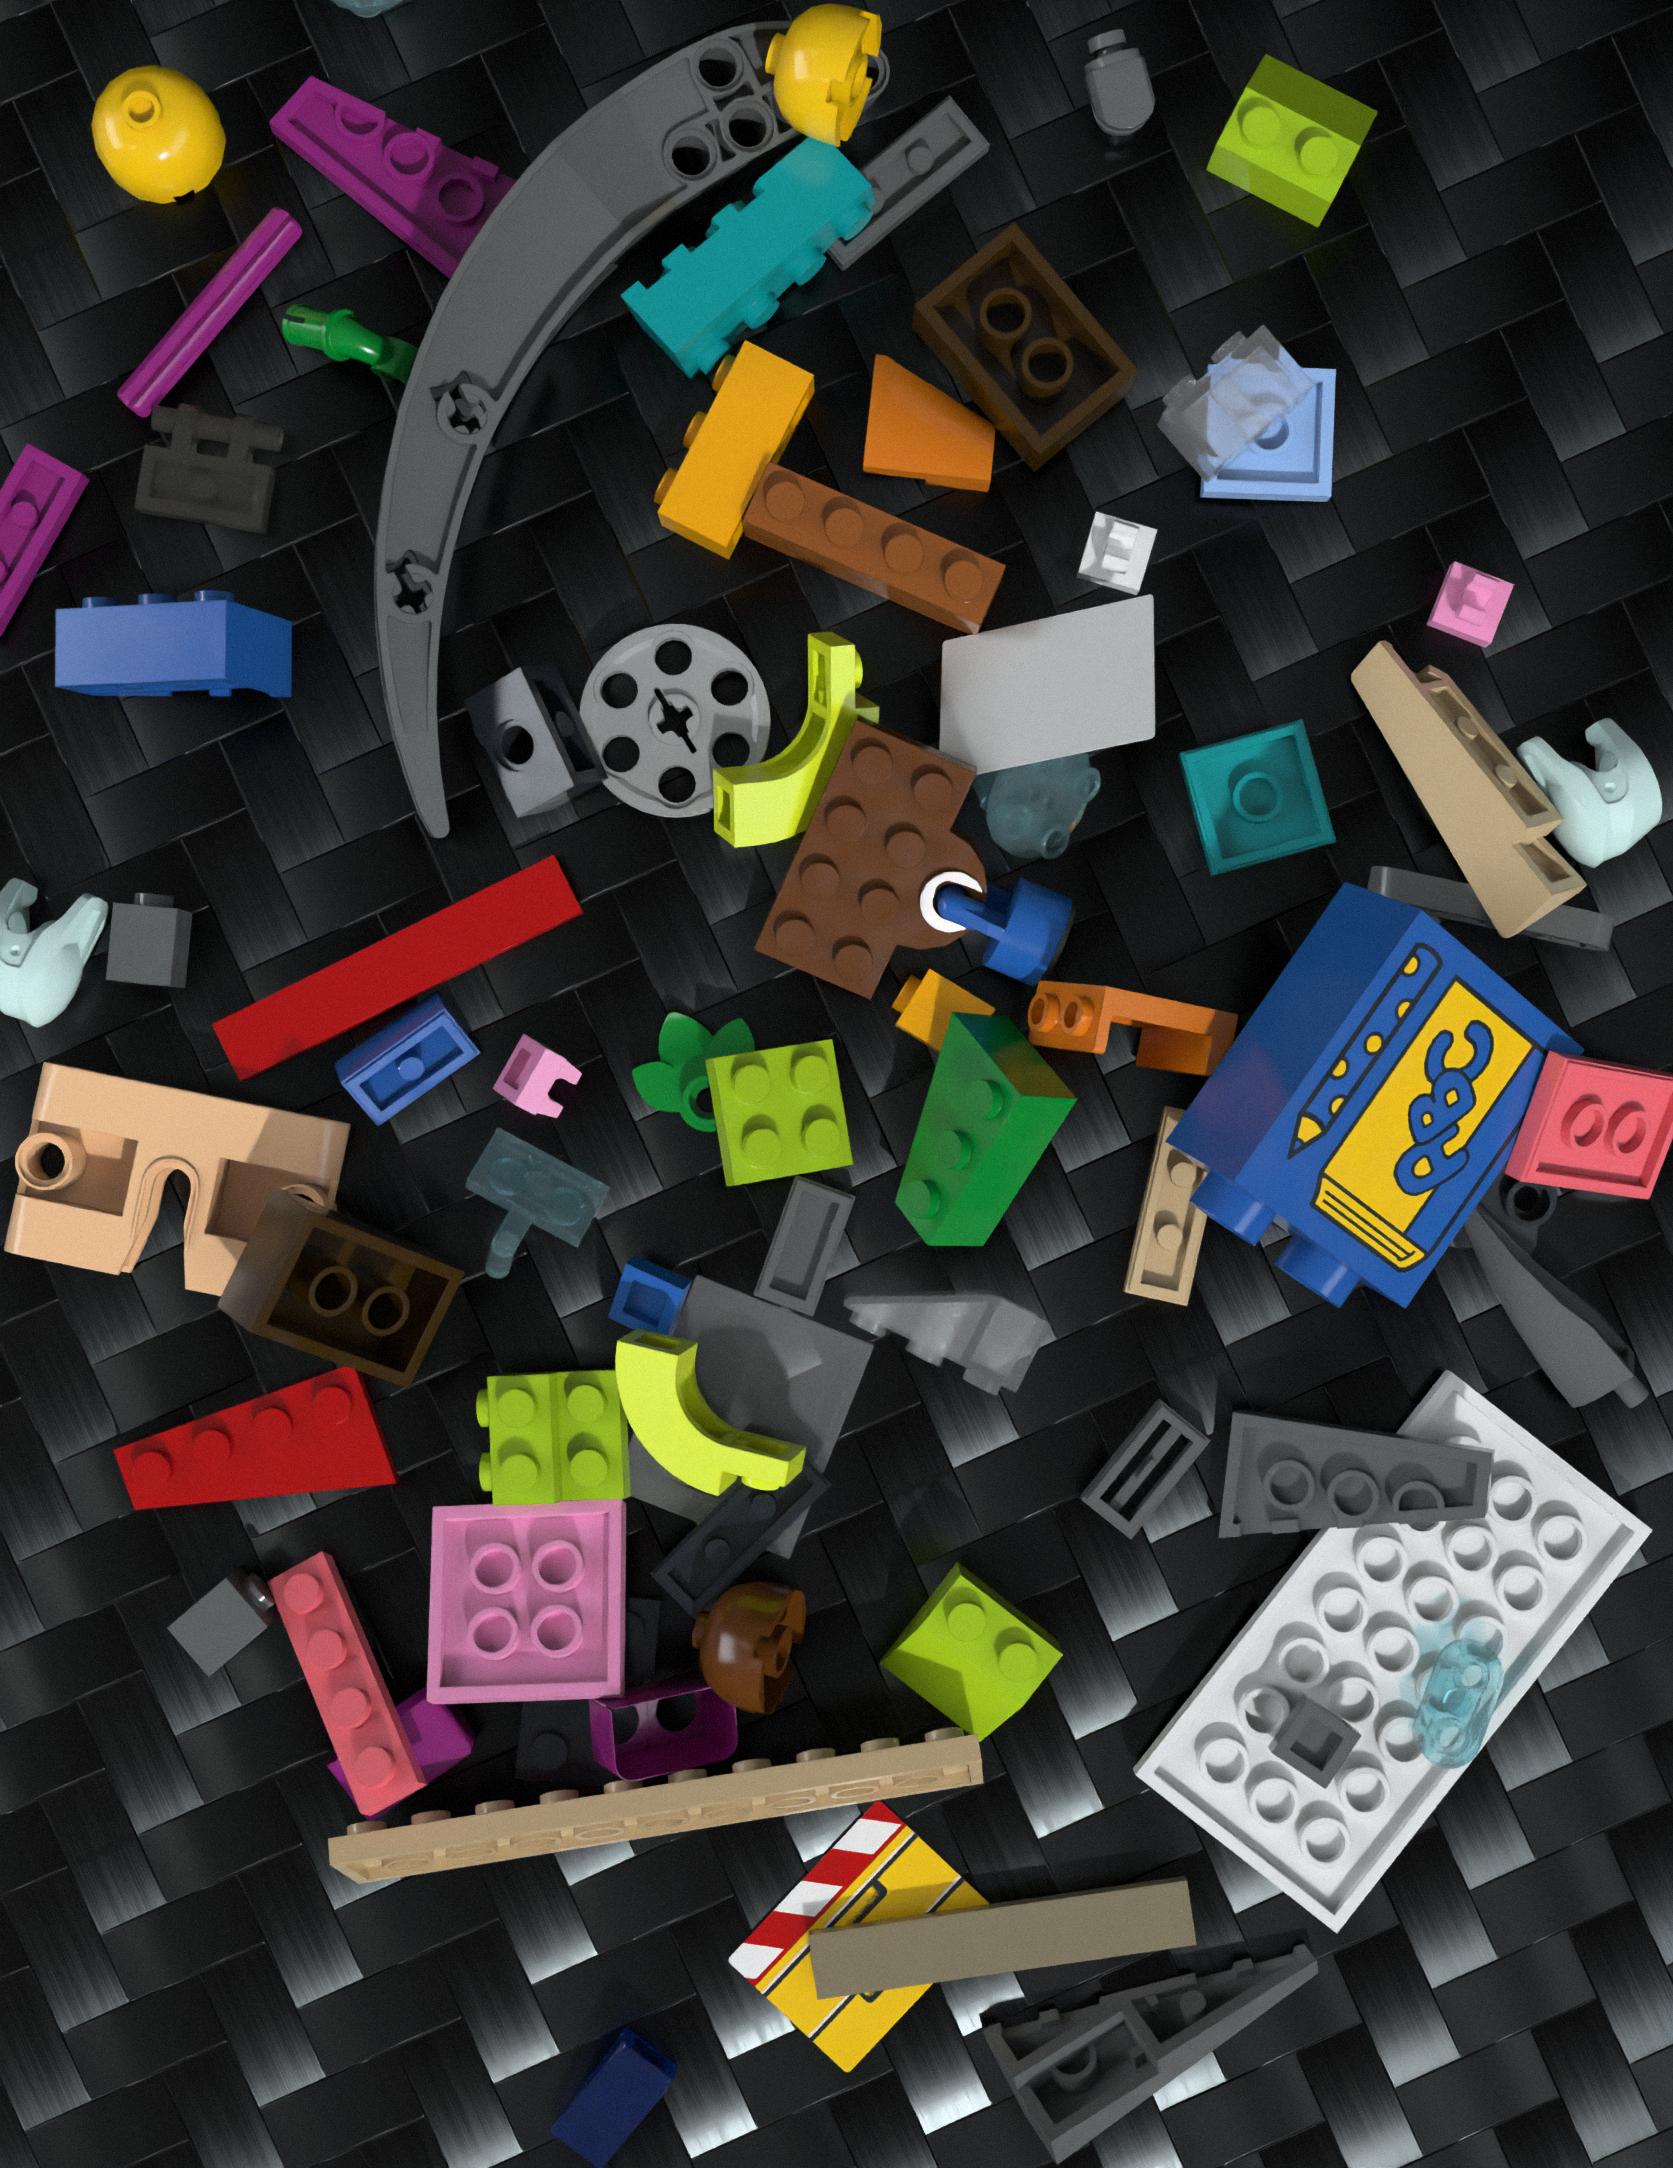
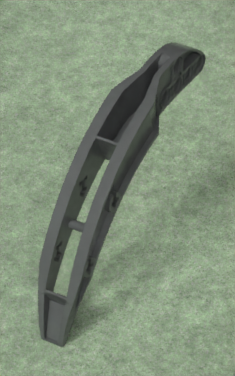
M793 21L755 22L732 27L708 36L652 66L588 110L547 146L497 205L464 254L440 297L418 350L399 406L381 492L374 552L373 592L374 628L379 673L391 734L416 811L428 833L433 838H444L450 830L440 768L436 709L440 624L453 551L463 513L483 455L513 396L542 351L569 317L631 253L669 219L748 170L798 146L808 138L807 135L795 130L781 115L773 94L775 75L765 71L767 53L773 37L776 33L786 35ZM879 49L878 57L866 54L868 56L866 76L873 80L862 113L872 106L889 81L890 67L887 57L881 49ZM707 61L720 64L728 73L729 84L722 87L708 84L700 74L699 64ZM735 121H744L752 125L758 135V145L744 147L736 143L730 135L729 124ZM681 148L690 149L695 152L701 159L703 172L694 176L685 175L680 172L673 163L672 152ZM459 386L458 391L462 399H456L453 402L450 393ZM455 411L463 422L474 419L477 423V428L472 434L469 433L464 425L456 428L452 427L450 419L454 416ZM405 559H408L411 563L405 565L406 573L401 575L406 588L411 594L422 591L425 595L423 603L419 607L420 613L417 614L410 605L399 608L396 604L402 589L393 570L400 566Z

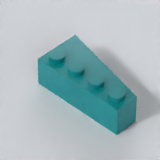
M810 137L805 139L756 181L752 193L757 198L748 205L741 200L733 204L729 203L711 219V225L705 234L706 241L699 247L692 246L686 248L681 244L662 260V266L665 269L654 285L646 290L637 281L620 295L639 325L691 381L701 371L705 375H709L717 370L725 356L733 351L730 343L747 327L751 330H756L766 323L779 307L780 303L776 299L794 281L799 286L809 281L824 265L826 257L823 253L829 249L835 240L841 236L846 241L853 238L870 221L873 215L870 208L876 203L872 185L835 146Z

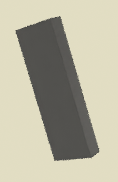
M950 95L858 170L872 185L876 203L870 208L873 212L870 221L857 235L847 241L841 236L826 250L842 271L989 151L990 144Z

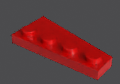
M347 1366L320 1374L113 1450L135 1510L396 1484L400 1481L362 1372Z

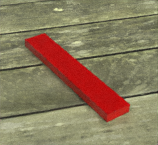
M552 855L213 1023L212 1026L239 1081L245 1082L583 914L584 911L557 857Z

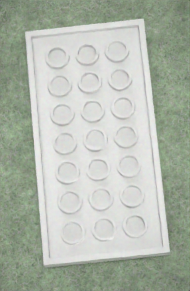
M1448 1370L1443 1372L1396 1434L1495 1449L1488 1513L1485 1518L1410 1524L1365 1525L1364 1527L1337 1529V1527L1321 1528L1133 1768L1137 1777L1336 1933L1346 1923L1653 1531ZM1303 1694L1350 1724L1362 1735L1326 1789L1272 1754L1268 1748Z

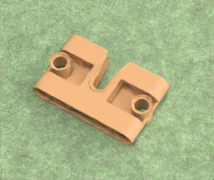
M43 1062L29 1137L20 1144L15 1155V1167L20 1180L17 1193L15 1194L4 1251L119 1275L121 1271L132 1273L158 1218L167 1177L172 1171L179 1169L189 1177L191 1182V1193L184 1221L185 1289L221 1296L274 1187L296 1196L304 1194L309 1196L316 1204L337 1212L335 1198L351 1124L82 1068ZM51 1144L57 1145L65 1157L64 1168L56 1178L49 1177L41 1166L42 1154Z

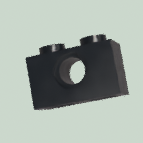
M555 662L519 667L464 700L472 718L475 736L485 747L499 777L500 790L504 798L512 805L517 818L551 811L608 779ZM530 735L533 739L534 750H532L530 745Z

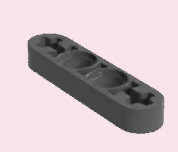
M1385 866L1371 867L1367 890L1422 909L1428 915L1496 929L1470 884ZM1560 905L1519 932L1518 935L1582 949L1608 951L1615 918L1593 911Z

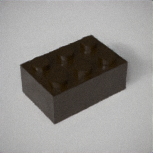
M1014 222L914 305L912 328L1033 472L1131 392L1139 373L1138 369Z
M274 1187L221 1295L217 1307L251 1333L409 1388L465 1271L427 1247Z

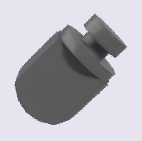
M1118 29L1100 34L1087 41L1090 55L1098 56V59L1084 66L1086 73L1084 80L1096 123L1105 133L1114 136H1125L1139 130L1149 119L1154 109L1155 96L1144 57L1140 56L1138 48L1122 50L1127 41L1124 30Z

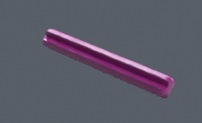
M274 207L269 211L119 388L117 396L135 414L143 418L150 415L300 238L302 228L288 212L280 207Z

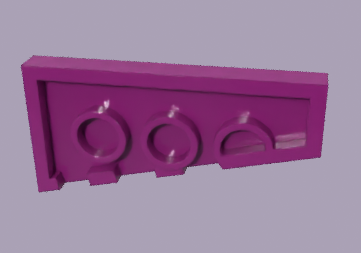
M313 76L307 79L269 121L274 135L449 279L452 278L464 254L494 209L517 182L500 173V167L477 156L471 159L442 145L440 138L418 127L416 131H413L387 118L385 111Z

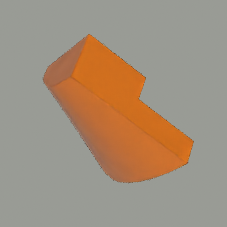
M876 354L863 473L926 479L925 485L988 492L992 472L995 425L888 356Z

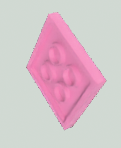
M622 1499L561 1501L556 1504L493 1506V1504L433 1507L427 1701L429 1703L460 1704L625 1698L626 1503Z

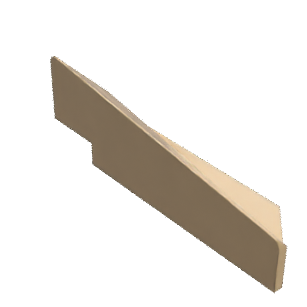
M1385 640L1379 641L1353 671L1351 681L1499 935L1502 938L1512 937L1578 894L1587 885L1582 877L1543 837L1547 836L1564 818L1448 674L1431 665H1428L1417 674L1409 669L1392 648V644Z

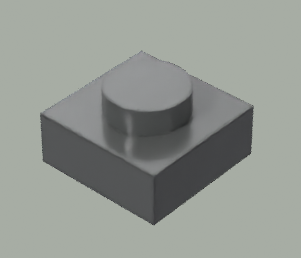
M1303 1694L1268 1748L1272 1754L1326 1789L1362 1735L1350 1724Z

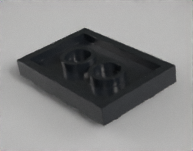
M625 1592V1688L654 1682L663 1596ZM588 1699L523 1701L515 1771L516 1779L604 1787L608 1783L624 1780L594 1761ZM606 1705L605 1707L612 1712L614 1745L623 1744L631 1739L637 1730L639 1723L638 1712L633 1705L619 1709H613Z

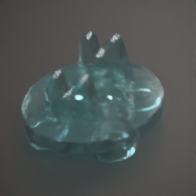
M1085 752L1001 769L996 776L989 797L985 796L979 806L987 811L986 821L992 839L1012 856L1030 859L1040 855L1049 860L1057 858L1067 848L1070 833L1081 820L1087 803L1097 794L1101 782L1100 773L1096 768L1090 766L1088 755Z

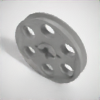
M664 624L648 627L625 637L604 654L591 672L583 691L579 711L581 720L608 776V779L603 781L604 785L628 805L640 811L662 817H691L714 810L713 769L722 767L716 763L713 757V748L720 737L726 734H736L747 741L750 747V755L743 765L747 766L763 762L771 731L770 706L767 692L761 677L751 661L739 648L721 635L701 627L686 624ZM667 641H681L688 645L692 652L691 664L682 674H665L656 665V652ZM727 670L742 674L748 683L746 697L740 703L733 706L718 703L711 693V685L714 678L719 673ZM623 673L630 675L636 681L638 693L631 705L626 708L616 709L604 702L601 690L603 683L608 677ZM655 690H660L669 706L673 705L678 712L689 709L693 713V716L686 721V725L689 731L687 733L688 737L697 750L695 753H691L683 738H678L675 732L668 731L662 734L659 731L658 727L665 722V716L662 712L664 708L657 698ZM617 737H628L634 740L640 750L637 764L626 772H615L609 769L603 759L606 745ZM674 767H682L689 770L695 777L696 782L695 791L692 796L680 803L669 802L663 798L659 789V782L663 773Z

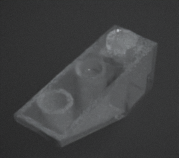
M990 1290L847 1292L843 1299V1306L853 1311L848 1321L881 1338H883L888 1328L910 1339L906 1347L908 1352L939 1367L944 1357L967 1368L963 1376L964 1380L994 1395L998 1394L1001 1386L1015 1393L1017 1392L1051 1324L1046 1318Z

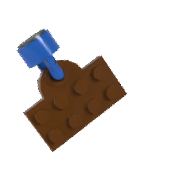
M857 715L758 935L754 950L871 1000L896 945L919 950L942 947L967 934L970 930L974 931L976 929L989 936L983 953L982 965L1030 986H1035L1040 980L1045 981L1054 968L1070 933L1075 916V907L1072 906V898L1022 876L1017 879L1011 890L987 880L983 854L970 836L952 826L977 774L976 766Z

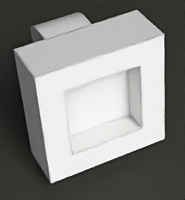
M1096 512L1076 577L1137 595L1141 587L1157 529Z

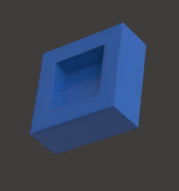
M634 1255L625 1265L607 1318L633 1330L640 1328L672 1336L692 1281Z

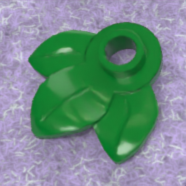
M671 1012L667 1015L659 1035L660 1061L640 1065L632 1071L636 1088L642 1099L654 1109L666 1112H680L682 1118L691 1127L704 1132L717 1131L714 1112H704L700 1109L697 1102L699 1093L705 1088H710L705 1060L754 1052V1039L749 1027L741 1018L729 1022L712 1036L709 1030L696 1020L677 1012Z

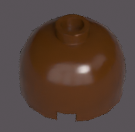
M753 1581L730 1588L718 1598L711 1612L703 1611L699 1615L693 1631L692 1646L694 1649L700 1650V1668L706 1684L724 1702L752 1713L759 1712L771 1715L776 1711L787 1693L796 1666L787 1664L792 1643L802 1646L806 1620L805 1595L801 1591L791 1589L784 1584Z

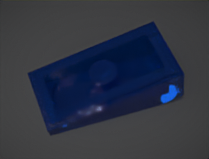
M626 2027L551 2127L550 2133L595 2167L603 2168L675 2080L677 2065Z

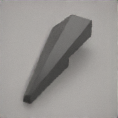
M1302 1944L1295 1946L1293 1953L1258 1963H1254L1251 1958L1234 1962L1231 1970L1200 1978L1195 1973L1186 1974L1100 1997L1099 2004L1060 2013L1055 2008L1040 2012L1038 2020L1004 2028L1001 2023L993 2024L985 2028L983 2033L1025 2116L1058 2165L1318 1974L1317 1960L1306 1945Z

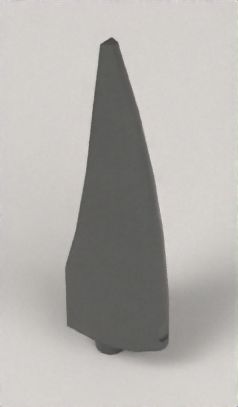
M1478 1203L1463 1225L1469 1242L1487 1281L1512 1325L1545 1374L1567 1399V1402L1573 1408L1584 1406L1612 1390L1616 1392L1628 1408H1633L1643 1402L1649 1395V1391L1634 1375V1352L1593 1305L1564 1286L1518 1246Z

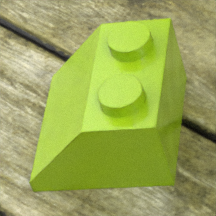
M1265 54L1226 124L1206 170L1319 227L1378 111Z
M957 1562L883 1656L880 1664L970 1735L977 1734L978 1741L981 1742L1024 1706L1063 1656V1653L1056 1638Z

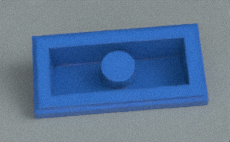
M433 992L340 1058L335 1063V1069L341 1084L373 1122L380 1126L481 1052L438 992Z

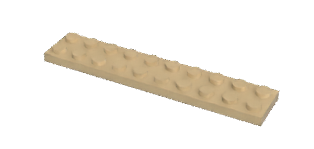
M958 1727L943 1728L926 1733L924 1735V1743L900 1746L899 1739L881 1738L862 1743L860 1745L861 1753L836 1757L835 1750L832 1748L813 1749L797 1754V1763L771 1767L770 1759H751L733 1764V1773L707 1777L705 1769H689L669 1774V1784L644 1788L642 1780H620L604 1785V1794L579 1798L577 1790H559L540 1795L539 1805L515 1808L514 1801L512 1800L490 1801L475 1806L476 1815L451 1819L449 1811H428L411 1816L412 1825L387 1829L386 1822L384 1821L360 1822L349 1825L346 1836L328 1838L330 1866L356 1883L362 1884L983 1784L982 1759L978 1735L964 1736L963 1729Z

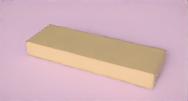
M1163 1106L1123 1291L1187 1306L1207 1215L1191 1204L1189 1199L1207 1175V1172L1165 1142L1187 1110Z

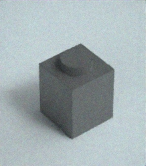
M135 893L134 904L113 902L106 980L185 988L192 913L173 908L174 897L167 895Z
M239 1567L167 1627V1629L205 1674L210 1677L280 1616V1613L273 1606L275 1600L269 1586L254 1573L247 1576Z

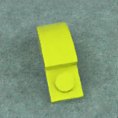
M640 1328L617 1340L615 1356L616 1379L619 1396L627 1419L646 1450L672 1475L701 1491L719 1496L737 1480L738 1475L742 1476L741 1482L749 1487L760 1490H776L780 1486L785 1487L802 1471L806 1446L737 1429L724 1422L710 1409L701 1395L696 1380L695 1358L698 1342Z

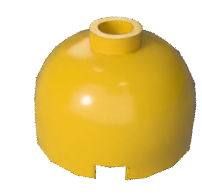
M829 3L811 7L793 21L786 35L781 33L775 34L767 53L765 71L775 75L773 90L775 100L781 115L795 130L812 139L836 147H840V140L847 141L850 138L861 116L873 80L866 77L868 56L866 54L875 57L879 55L882 32L880 15L857 7Z
M148 65L125 71L110 81L97 99L91 123L95 148L103 165L120 187L138 199L165 204L175 202L176 200L173 197L183 196L191 190L196 194L208 186L222 164L226 139L219 113L201 86L176 69Z

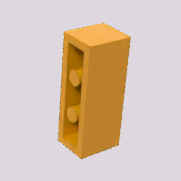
M746 340L737 357L727 354L720 364L712 383V389L717 391L718 394L708 414L700 410L695 414L683 440V446L689 448V451L678 471L671 467L666 471L654 497V502L661 505L657 512L661 526L728 560L744 531V516L768 462L778 464L815 392L813 374Z

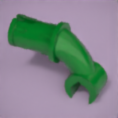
M301 303L293 304L287 309L286 313L288 315L305 319L302 324L283 319L282 331L285 339L290 344L323 350L330 359L345 361L352 358L372 365L371 371L379 377L392 383L394 378L407 385L419 350L415 346L391 336L381 335L360 323L358 317L347 309L339 308L332 312H327Z

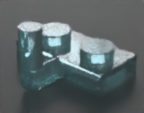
M498 1127L468 1176L465 1186L470 1191L509 1211L492 1239L485 1264L486 1272L493 1278H503L508 1275L516 1249L531 1224L578 1248L604 1203L610 1187Z

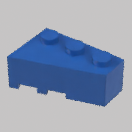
M216 590L195 592L193 602H178L176 596L166 594L138 595V605H122V601L115 598L87 597L82 599V608L56 609L55 687L92 696H172V691L209 690L210 696L232 697V689L251 688L269 693L271 697H291L292 621L235 603L233 593Z

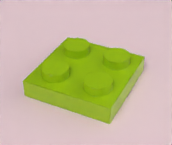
M832 1039L705 1060L726 1186L853 1165Z

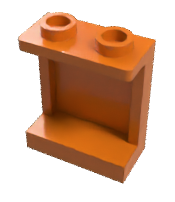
M1040 980L1037 993L1033 997L1028 1009V1024L1030 1027L1028 1041L1032 1045L1103 1054L1107 1046L1110 1024L1114 1022L1142 1028L1135 1066L1210 1077L1234 1042L1238 1014L1109 986Z

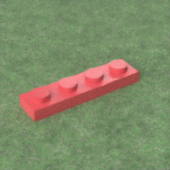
M321 1551L267 1582L360 1813L372 1816L426 1786L427 1782L332 1555Z

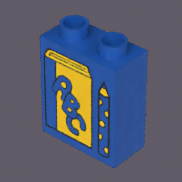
M1344 882L1165 1142L1207 1172V1175L1189 1199V1202L1253 1246H1256L1272 1221L1293 1236L1274 1264L1299 1283L1340 1308L1359 1281L1406 1309L1509 1160L1549 1050L1581 1056L1585 1049L1422 909Z

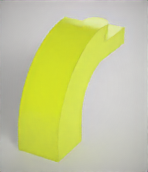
M834 632L808 634V708L804 723L795 739L780 754L765 762L747 766L713 769L714 831L734 848L773 843L805 831L857 715L879 723V706L855 692V688L860 687L863 677L862 662L859 653L855 650V644Z

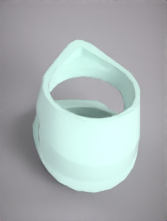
M1610 718L1597 721L1585 730L1587 741L1595 747L1596 771L1587 768L1581 763L1575 761L1568 762L1561 758L1538 736L1522 743L1516 749L1515 755L1516 760L1564 818L1552 830L1556 840L1575 860L1592 868L1630 849L1659 823L1662 815L1661 792L1649 761L1636 743Z
M13 878L8 881L0 892V1011L39 1028L54 1020L65 1010L74 997L81 981L83 967L106 925L109 907L107 902L101 898L84 893L60 919L43 923L36 930L30 932L29 907L36 901L38 889L23 880Z

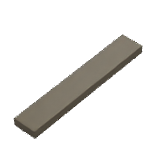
M1185 1876L809 1930L817 2000L1197 1945L1188 1883Z

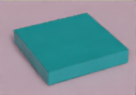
M1303 719L1188 750L1177 755L1211 877L1336 842Z

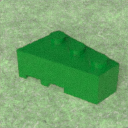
M952 1012L895 1200L896 1205L928 1246H984L1077 1101L1073 1093L1009 1017Z

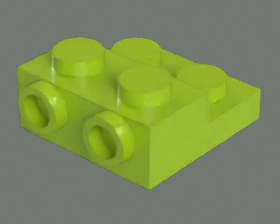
M616 1369L502 1373L487 1377L488 1388L480 1389L476 1400V1413L479 1425L481 1427H489L490 1453H483L481 1456L479 1479L483 1491H492L493 1506L556 1504L561 1501L625 1499L631 1496L627 1416L618 1392Z

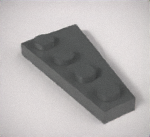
M1237 1409L1232 1415L1218 1538L1239 1537L1243 1534L1272 1532V1534L1292 1533L1319 1528H1358L1365 1525L1385 1523L1410 1524L1485 1518L1488 1513L1495 1449Z

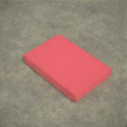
M1549 1050L1504 1173L1521 1182L1648 1200L1673 1139V1073Z

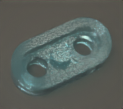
M1469 1638L1458 1639L1447 1644L1439 1652L1414 1718L1412 1735L1416 1747L1429 1762L1441 1768H1459L1474 1759L1481 1747L1503 1686L1504 1669L1499 1657L1478 1640ZM1473 1665L1480 1666L1482 1676L1479 1682L1472 1686L1463 1685L1462 1675L1465 1669ZM1448 1727H1458L1460 1731L1458 1741L1452 1746H1442L1440 1744L1442 1731Z

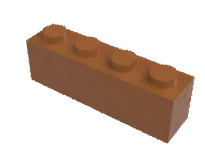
M770 461L743 519L746 537L968 635L978 634L1006 567L1004 564Z

